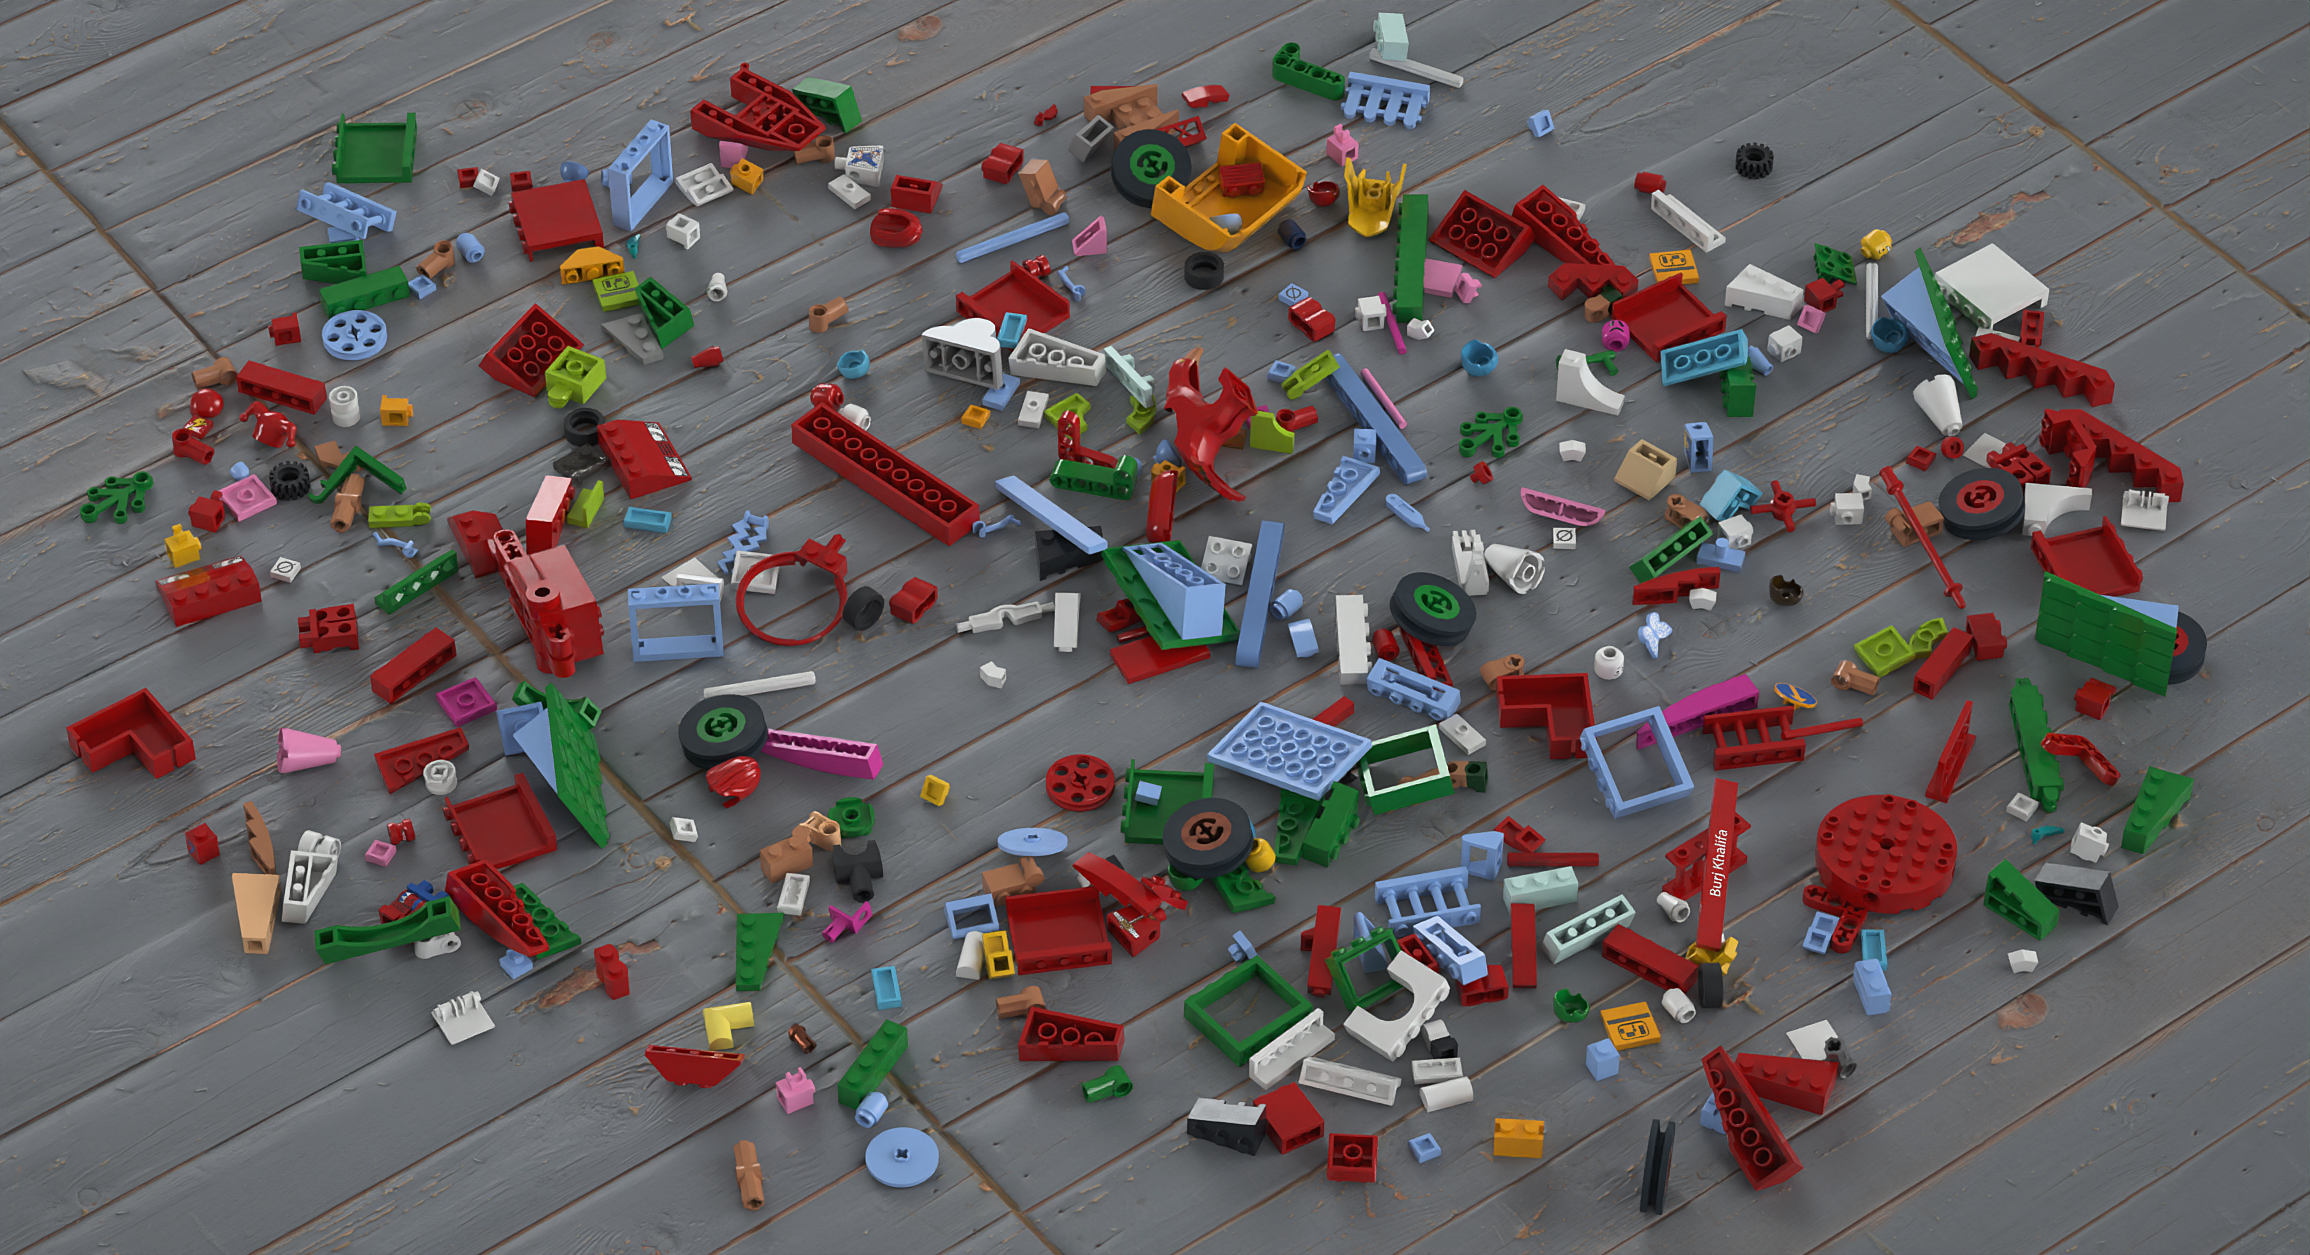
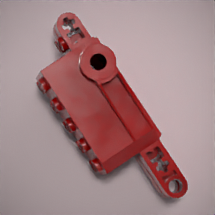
M508 529L497 531L493 538L499 575L511 595L509 602L534 648L538 670L543 673L554 674L559 678L572 676L576 671L575 662L604 654L601 638L604 635V629L601 622H599L602 614L596 599L565 545L527 555L514 531Z

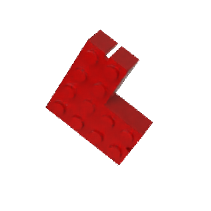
M1588 673L1497 676L1496 701L1500 728L1545 726L1550 760L1570 759L1571 755H1575V759L1588 758L1586 752L1581 749L1582 743L1579 739L1585 728L1595 726Z
M146 687L66 727L69 746L79 758H82V761L92 773L133 753L154 778L158 779L174 771V766L180 768L196 759L193 740Z

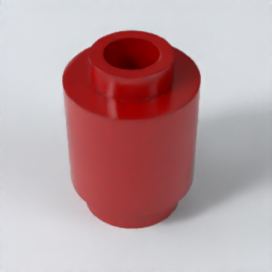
M1644 171L1643 173L1638 172L1634 188L1639 189V192L1652 194L1657 190L1664 193L1666 180H1663V175Z
M1383 628L1373 634L1372 643L1379 658L1391 661L1399 655L1400 648L1392 632Z

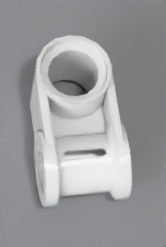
M454 932L414 942L415 955L422 959H428L436 955L451 953L461 946V941Z

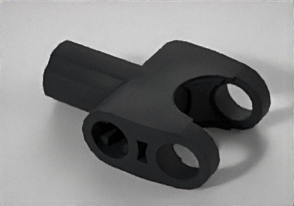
M868 840L866 850L858 855L846 853L840 844L833 845L836 883L850 882L855 901L859 903L870 901L874 897L871 879L883 877L882 861L876 841Z

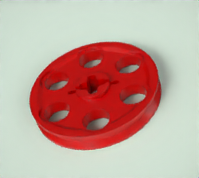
M1075 754L1063 757L1056 761L1046 774V792L1049 798L1059 807L1070 811L1084 812L1097 809L1110 800L1115 789V777L1111 767L1102 759L1091 755ZM1084 763L1087 764L1088 767L1085 769L1078 768L1077 765ZM1064 770L1067 772V774L1060 776L1057 775L1056 772ZM1104 773L1107 777L1101 779L1097 778L1096 775ZM1062 787L1065 790L1063 792H1055L1053 789ZM1096 790H1102L1105 792L1103 795L1093 794V792ZM1075 797H1081L1084 799L1082 802L1072 801V799Z

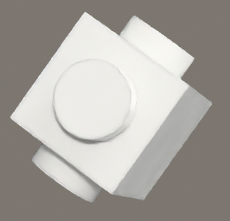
M1379 296L1359 298L1358 307L1355 308V318L1360 320L1362 330L1384 329L1386 306L1381 304Z
M1788 325L1769 335L1767 351L1778 361L1783 362L1801 353L1803 337Z
M1836 493L1834 503L1830 504V514L1835 517L1836 525L1862 524L1864 513L1862 493Z
M1742 514L1718 522L1717 539L1726 538L1729 541V548L1738 549L1751 544L1753 527L1750 522L1745 520Z
M2081 822L2072 839L2070 852L2078 855L2083 860H2090L2096 863L2099 856H2104L2108 849L2109 843L2106 842L2107 833L2098 827H2091Z

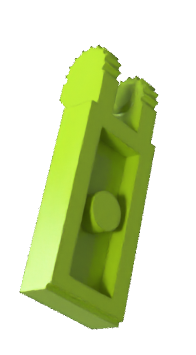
M1326 350L1295 371L1281 386L1283 390L1288 391V398L1295 400L1297 397L1302 396L1304 391L1339 369L1340 365L1331 351Z
M422 502L416 503L414 506H369V527L384 528L425 525L431 520L429 515L431 507L429 504Z

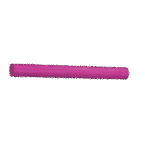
M1380 292L1378 296L1381 304L1386 306V320L1398 353L1405 354L1407 350L1386 293Z

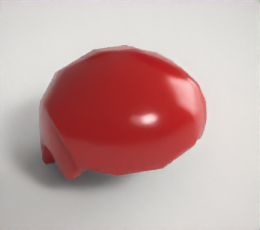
M1315 181L1312 188L1309 185L1307 186L1310 201L1317 206H1329L1340 196L1338 185L1332 181L1320 183Z
M204 388L193 394L189 408L192 416L197 414L203 418H214L221 413L224 402L219 393L212 389Z

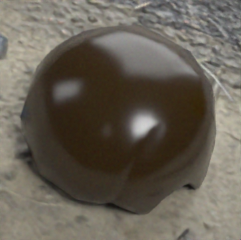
M1783 575L1771 578L1769 594L1774 603L1781 606H1793L1801 601L1804 592L1802 586L1797 584L1794 579L1787 582L1784 580Z

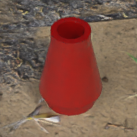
M712 345L702 352L691 356L695 369L699 367L720 366L719 363L724 362L719 346L714 347Z

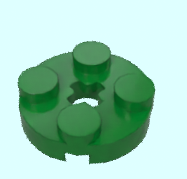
M847 797L840 799L836 802V806L832 809L830 808L828 812V818L839 824L841 838L866 836L872 832V827L875 823L874 809L870 803L867 805L860 798ZM850 815H853V817H854L855 819H848V818H849Z

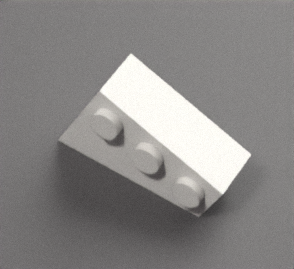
M1749 264L1726 287L1725 306L1731 307L1732 304L1744 306V310L1758 309L1764 311L1766 315L1790 320L1802 307L1803 289Z
M291 850L282 922L306 924L336 875L337 855Z

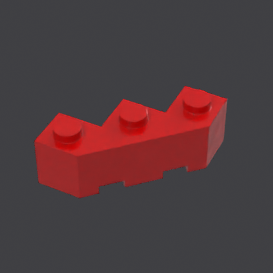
M1564 263L1548 276V287L1562 301L1577 288L1588 299L1596 297L1602 293V287L1608 283L1623 294V298L1638 291L1639 280L1625 266Z

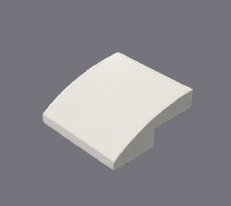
M712 163L679 176L675 180L682 193L696 206H700L733 191V187L724 174H719Z

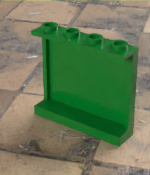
M416 112L407 113L406 122L346 123L345 114L341 113V120L337 122V134L339 135H335V147L337 149L333 151L336 163H332V175H336L337 183H412L417 137Z
M1131 759V768H1126L1125 782H1129V785L1124 786V799H1127V802H1123L1122 816H1126V819H1121V833H1125V843L1164 845L1162 838L1164 826L1176 810L1192 801L1212 798L1214 763H1205L1204 773L1135 769V759ZM1140 781L1162 786L1157 806L1135 800Z

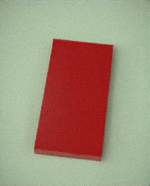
M1152 636L1110 649L1111 658L1128 684L1208 659L1211 653L1206 645H1191L1189 647L1162 650Z

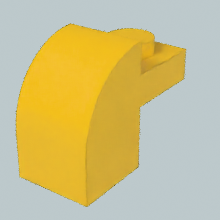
M1006 930L982 934L985 965L989 979L1014 976L1011 950L1009 951Z
M1729 937L1721 943L1719 952L1697 948L1695 941L1689 946L1685 959L1698 965V968L1701 963H1719L1722 969V976H1724L1728 972L1730 963L1737 955L1735 950L1738 941L1733 937Z

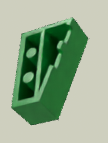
M807 77L792 89L793 94L816 117L819 115L824 117L830 125L835 123L842 127L841 131L844 133L849 132L862 122L854 91L850 85Z
M363 240L299 247L302 275L305 280L338 284L367 275Z
M651 276L634 288L639 306L661 349L695 326L690 309Z
M1750 357L1747 358L1746 365L1719 372V378L1723 379L1721 380V393H1725L1722 396V407L1726 408L1727 417H1753L1756 383L1752 382L1754 374L1751 373L1752 364Z
M1335 781L1331 785L1332 795L1329 801L1324 799L1321 805L1325 808L1321 817L1314 819L1303 841L1302 858L1327 868L1332 860L1337 859L1341 846L1347 844L1352 829H1356L1360 822V816H1358L1359 790Z
M2004 859L1988 873L1983 904L1985 907L2039 941L2057 926L2059 909L2008 860Z

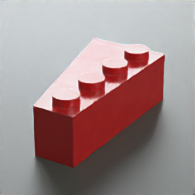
M545 476L526 518L527 555L557 547L565 518L570 508V502L575 497V487H572V478Z
M1738 1053L1735 1064L1758 1097L1823 1116L1836 1083L1839 1062Z

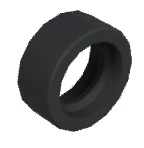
M1211 252L1194 253L1185 261L1184 279L1192 288L1199 290L1214 289L1224 280V262L1222 258ZM1207 267L1215 270V272L1199 274L1193 270Z
M579 408L568 413L564 419V432L567 441L578 447L597 445V427L590 431H577L573 428L583 423H590L595 426L604 424L605 418L603 414L592 408Z
M860 587L846 601L842 612L843 619L856 630L863 631L870 628L883 612L884 598L871 587Z
M1701 963L1699 965L1698 992L1702 1008L1722 1007L1724 996L1723 976L1719 963Z

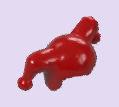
M255 401L247 408L245 413L240 414L239 419L241 422H246L250 415L255 414L257 423L252 435L254 439L266 445L281 448L288 437L286 445L290 448L295 446L294 438L297 427L291 421H288L282 413L269 411L261 402Z

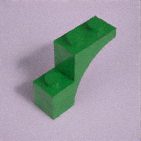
M526 681L518 684L512 700L518 706L542 702L543 711L547 708L546 694L533 688ZM588 697L573 700L565 699L589 730L595 727L602 711Z

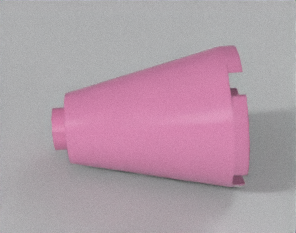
M289 728L279 729L277 766L280 773L285 774L336 763V759L341 757V745H337L334 739Z

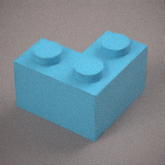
M1724 469L1717 476L1710 490L1704 494L1699 505L1716 520L1724 521L1731 518L1739 506L1750 510V506L1755 505L1763 492L1746 478Z

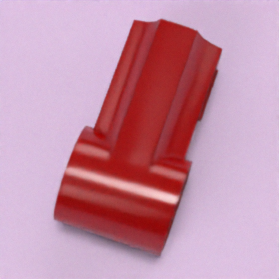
M1312 405L1295 411L1281 409L1276 413V421L1279 426L1294 433V430L1318 423L1316 409Z
M180 428L172 433L174 455L182 458L189 457L205 465L211 462L214 448L193 438L188 429Z

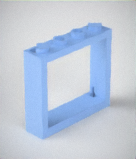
M650 120L608 168L614 226L632 231L672 185L673 171L669 125ZM650 151L652 174L630 198L629 175Z
M719 583L628 589L633 662L724 656ZM713 605L714 635L639 639L636 609Z
M1660 706L1585 728L1579 738L1582 743L1581 749L1588 756L1589 768L1592 772L1594 771L1597 777L1598 789L1600 792H1603L1606 798V807L1610 809L1614 819L1690 796L1694 789L1693 782ZM1648 722L1675 786L1623 802L1595 737Z

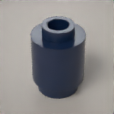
M1293 219L1284 220L1280 223L1277 230L1278 235L1289 247L1299 249L1305 245L1307 241L1306 234Z

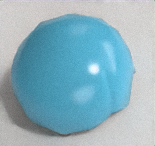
M860 350V352L849 351L840 357L837 366L845 378L853 380L863 377L868 372L870 360L864 350Z

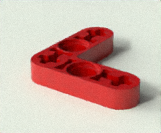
M1064 411L1058 419V456L1060 460L1115 469L1118 462L1115 457L1080 446V419L1078 415L1072 411ZM1065 435L1070 436L1073 441L1069 440ZM1085 457L1090 458L1093 461V463L1086 460Z
M2047 733L2041 742V746L2051 754L2079 757L2099 780L2108 786H2114L2121 777L2118 770L2083 736Z
M1817 885L1806 886L1802 896V901L1806 906L1840 917L1832 934L1831 949L1841 954L1849 952L1867 919L1868 908L1863 907V909L1855 907V904L1852 902L1846 903V899L1845 901L1841 899V896L1835 891ZM1832 901H1837V902H1839L1841 905H1840V906H1832V905L1830 904V902H1832ZM1852 924L1855 926V928L1847 929L1844 927V925ZM1843 936L1846 937L1845 941H1843L1842 943H1840L1841 940H1842V937H1843Z

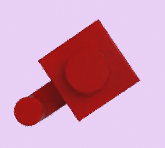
M2091 677L2089 682L2086 681L2082 689L2078 688L2075 693L2074 701H2077L2075 711L2101 720L2110 705L2111 695L2114 696L2117 687Z

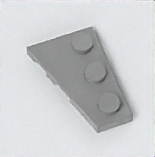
M642 313L601 324V330L605 334L609 333L617 344L621 343L625 346L627 352L643 365L663 359V352Z

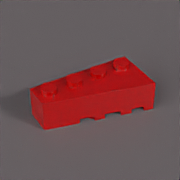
M1031 1006L1018 1043L1019 1061H1119L1125 1042L1124 1026Z

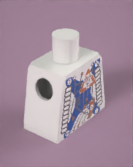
M883 146L850 147L847 158H835V169L846 170V176L857 184L878 187L884 163Z

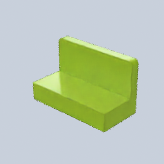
M598 480L593 490L583 488L567 516V524L584 528L589 527L604 501L603 481Z

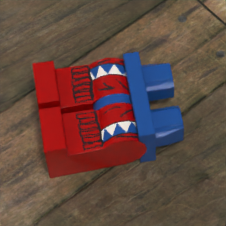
M423 880L418 885L411 882L389 906L383 905L378 910L380 922L385 924L402 919L420 909L426 902L448 897L449 895L444 891H439L435 896L431 895L434 892L433 886L426 880Z

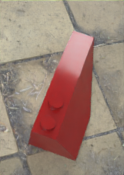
M1543 184L1515 204L1512 217L1530 226L1536 236L1534 241L1564 263L1615 265L1608 254L1603 253L1599 248L1600 244L1595 238L1592 239L1588 234V228L1585 224H1581L1576 218L1577 214Z
M486 859L448 872L445 892L450 896L454 904L486 934L508 948L528 957L549 950V945L539 928L534 926L530 913H526L523 901L517 898L514 886Z
M1720 1045L1703 1057L1701 1061L1709 1086L1712 1088L1715 1097L1714 1101L1722 1119L1721 1123L1729 1141L1730 1151L1754 1190L1760 1191L1783 1183L1804 1169L1781 1130L1725 1049Z

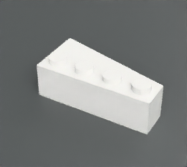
M1029 328L1009 357L1010 373L1015 376L1097 386L1106 373L1105 354Z
M1336 595L1334 624H1336L1335 635L1337 639V655H1339L1340 685L1367 684L1366 678L1372 670V662H1367V656L1371 655L1370 642H1366V636H1369V623H1365L1364 617H1368V604L1363 603V595Z

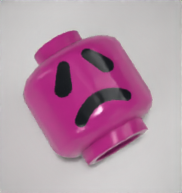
M1611 320L1603 326L1602 344L1606 349L1618 352L1628 346L1630 336L1629 327L1626 323L1619 320Z

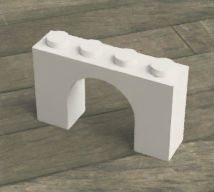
M1403 951L1399 952L1388 966L1387 971L1391 979L1414 993V1003L1410 1011L1398 1020L1383 1021L1357 1006L1343 1024L1349 1035L1391 1062H1394L1397 1057L1404 1053L1411 1038L1413 1039L1418 1035L1425 1020H1429L1432 1017L1436 1006L1440 1001L1442 1002L1447 998L1450 990L1444 977Z

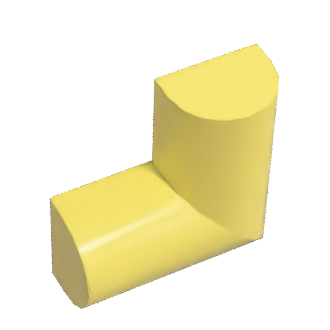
M751 1002L710 1007L703 1010L710 1051L734 1048L731 1030L754 1026Z

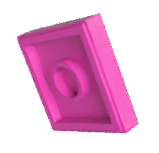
M476 677L435 694L436 700L456 727L497 711L496 703Z

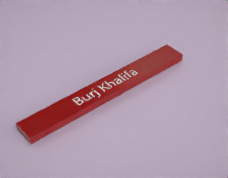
M1715 778L1713 783L1696 938L1697 948L1719 952L1721 949L1738 792L1737 782Z

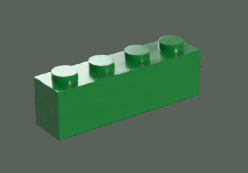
M400 265L319 289L321 306L329 320L342 312L367 310L410 297L408 280Z
M1699 516L1672 534L1629 568L1640 584L1651 580L1713 535L1703 518Z
M888 1019L885 1020L837 1084L838 1103L857 1110L867 1093L874 1092L908 1047L907 1027Z

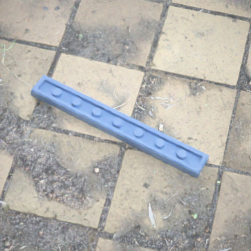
M1014 475L995 481L996 489L1089 555L1108 548V542Z

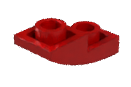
M1206 85L1187 90L1181 96L1187 105L1192 108H1207L1209 101L1213 103H1219V101L1228 102L1230 95L1222 85Z
M1142 876L1141 882L1159 898L1178 909H1186L1188 901L1181 897L1179 891L1166 885L1165 879L1158 876H1152V878Z

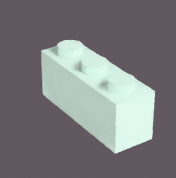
M1379 13L1378 20H1374L1373 30L1376 32L1377 50L1381 52L1382 60L1406 61L1409 42L1403 14Z
M1572 866L1504 879L1503 900L1509 915H1511V903L1534 904L1535 910L1577 902L1578 881Z

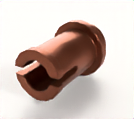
M795 1024L788 1030L789 1039L795 1041L805 1054H808V1051L811 1053L817 1046L816 1042L805 1032L806 1028L804 1026Z

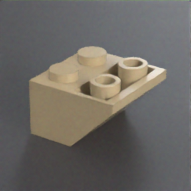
M1641 439L1628 451L1614 481L1650 501L1675 478L1677 458Z

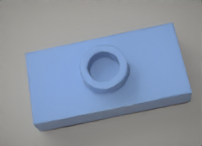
M1003 373V385L998 390L990 388L982 399L983 405L1003 411L1020 385V378Z

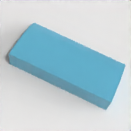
M1742 329L1662 350L1663 385L1667 386L1746 365L1748 339Z

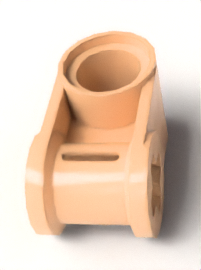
M813 811L807 821L798 825L808 827L811 832L810 842L826 851H833V845L840 844L841 846L839 824L817 811Z

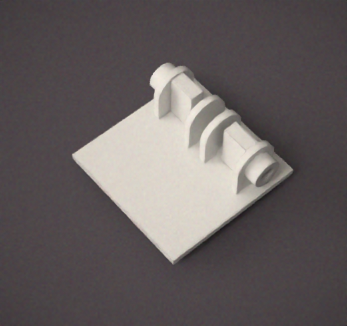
M2132 489L2124 491L2121 526L2165 531L2169 496H2165V493H2153V497H2151V492H2149L2148 497L2144 496L2145 491H2142V496H2140V491Z
M1209 536L1201 569L1221 582L1242 586L1247 564L1251 561L1252 557L1250 553L1252 544Z
M470 991L462 996V999L460 996L456 997L457 1002L451 999L450 1002L442 1005L439 1004L431 1012L451 1045L495 1027L480 1003L481 997L478 991Z

